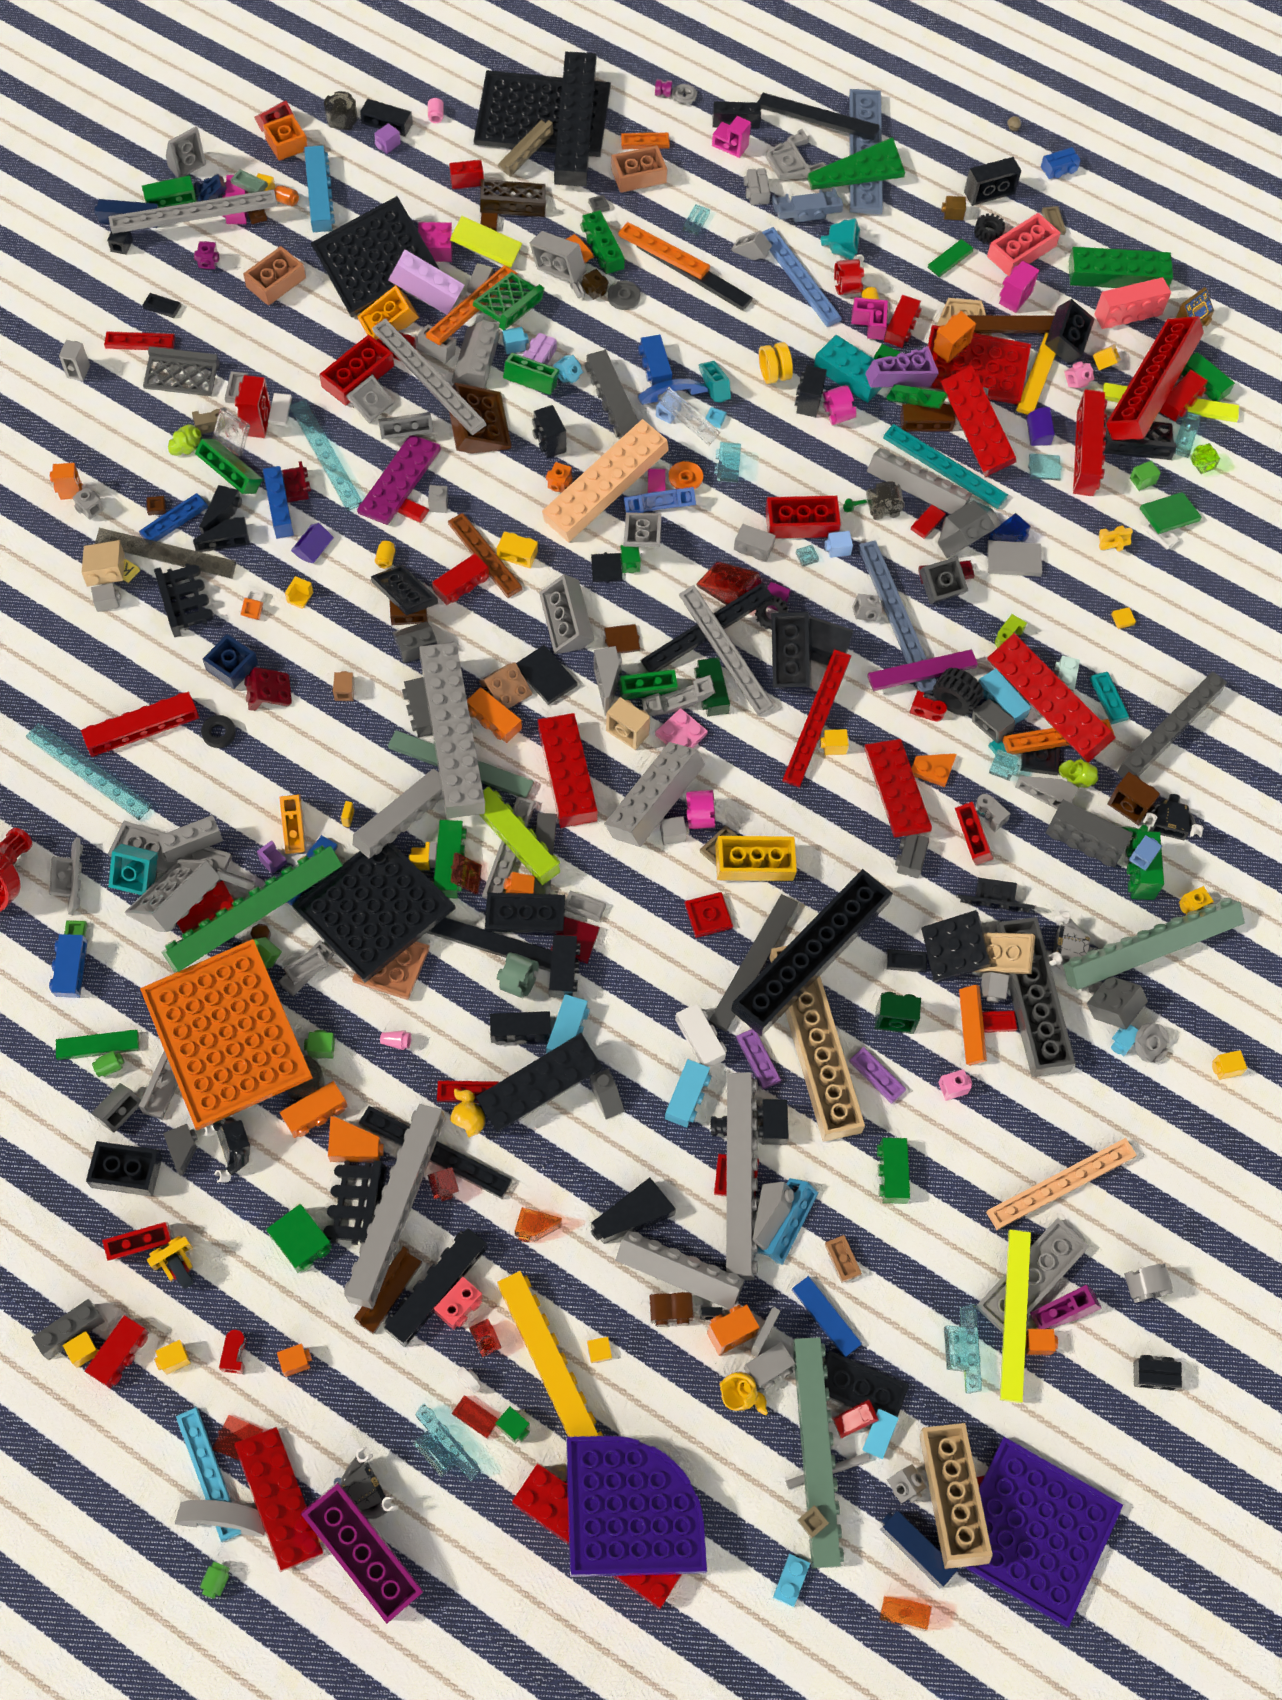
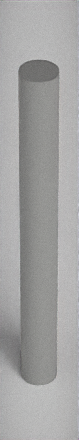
M864 1453L838 1462L835 1469H832V1472L834 1474L869 1462L870 1457L868 1453ZM804 1474L786 1480L787 1488L791 1489L805 1483Z

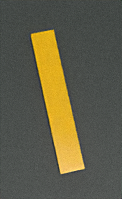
M1045 333L1022 393L1021 402L1017 406V412L1028 415L1036 408L1056 355L1045 345L1048 333Z

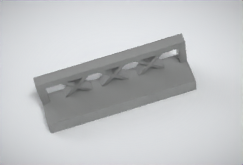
M165 1051L139 1104L143 1114L161 1120L178 1086Z

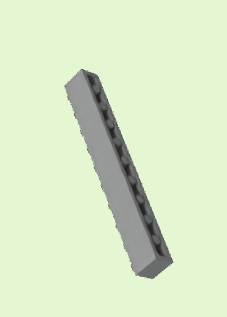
M752 1072L727 1073L726 1272L737 1274L744 1280H754V1274H758V1262L754 1261V1253H758V1245L752 1240L756 1223L754 1211H758V1200L754 1199V1191L758 1190V1180L754 1178V1171L758 1170V1160L754 1158V1150H758L757 1138H754V1131L758 1130L757 1118H754V1111L758 1110L757 1098H754V1091L758 1090L757 1079H754Z
M419 1104L417 1110H414L412 1114L411 1126L405 1131V1141L403 1146L398 1149L396 1164L391 1167L389 1182L382 1191V1200L375 1208V1218L373 1223H370L368 1226L366 1241L360 1246V1256L358 1261L353 1264L350 1281L344 1287V1296L349 1303L371 1309L374 1307L446 1119L442 1109Z

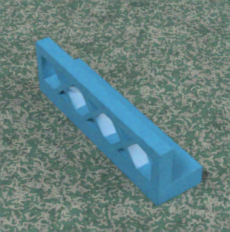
M789 1178L787 1185L791 1189L794 1185L799 1187L794 1193L791 1211L771 1241L768 1249L762 1250L758 1246L759 1254L769 1256L773 1261L783 1265L818 1195V1192L808 1182Z

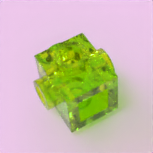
M1208 443L1197 446L1190 459L1200 474L1216 469L1221 458L1216 449Z

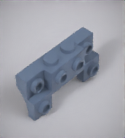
M835 188L828 192L819 190V193L792 196L791 201L788 194L785 197L778 198L772 195L773 207L778 214L779 220L793 218L794 223L826 219V214L843 211L842 198L837 195Z

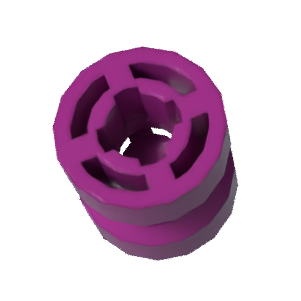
M656 79L655 96L665 95V97H671L672 81L667 80L663 82L660 79Z

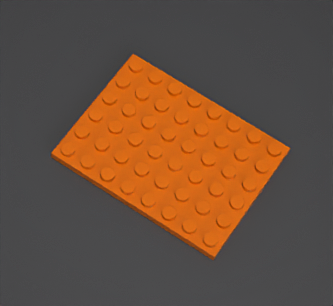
M254 939L140 988L196 1130H200L313 1079Z

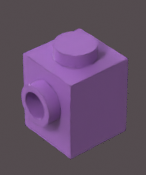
M389 123L374 133L376 147L386 154L401 144L400 132Z

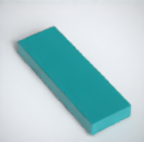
M1108 671L1092 675L1090 681L1111 725L1128 720L1129 715Z

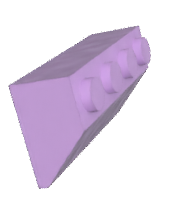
M407 250L403 251L388 280L446 315L452 309L464 287V284Z

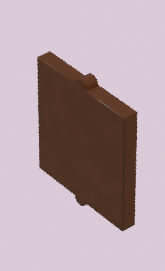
M636 624L604 628L607 648L616 646L617 653L640 651V636L637 634Z

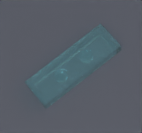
M1187 411L1177 434L1174 454L1189 458L1202 417L1201 415Z

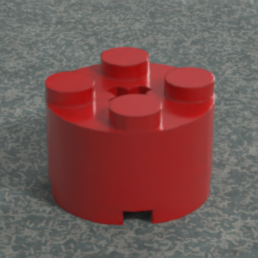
M860 260L836 261L837 263L834 265V280H837L838 284L835 286L837 294L861 293L863 291L861 278L864 277V268L860 267Z

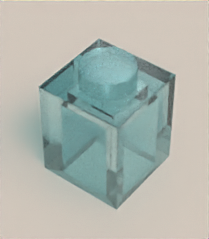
M998 749L989 773L1010 781L1011 776H1016L1020 767L1017 764L1019 757Z

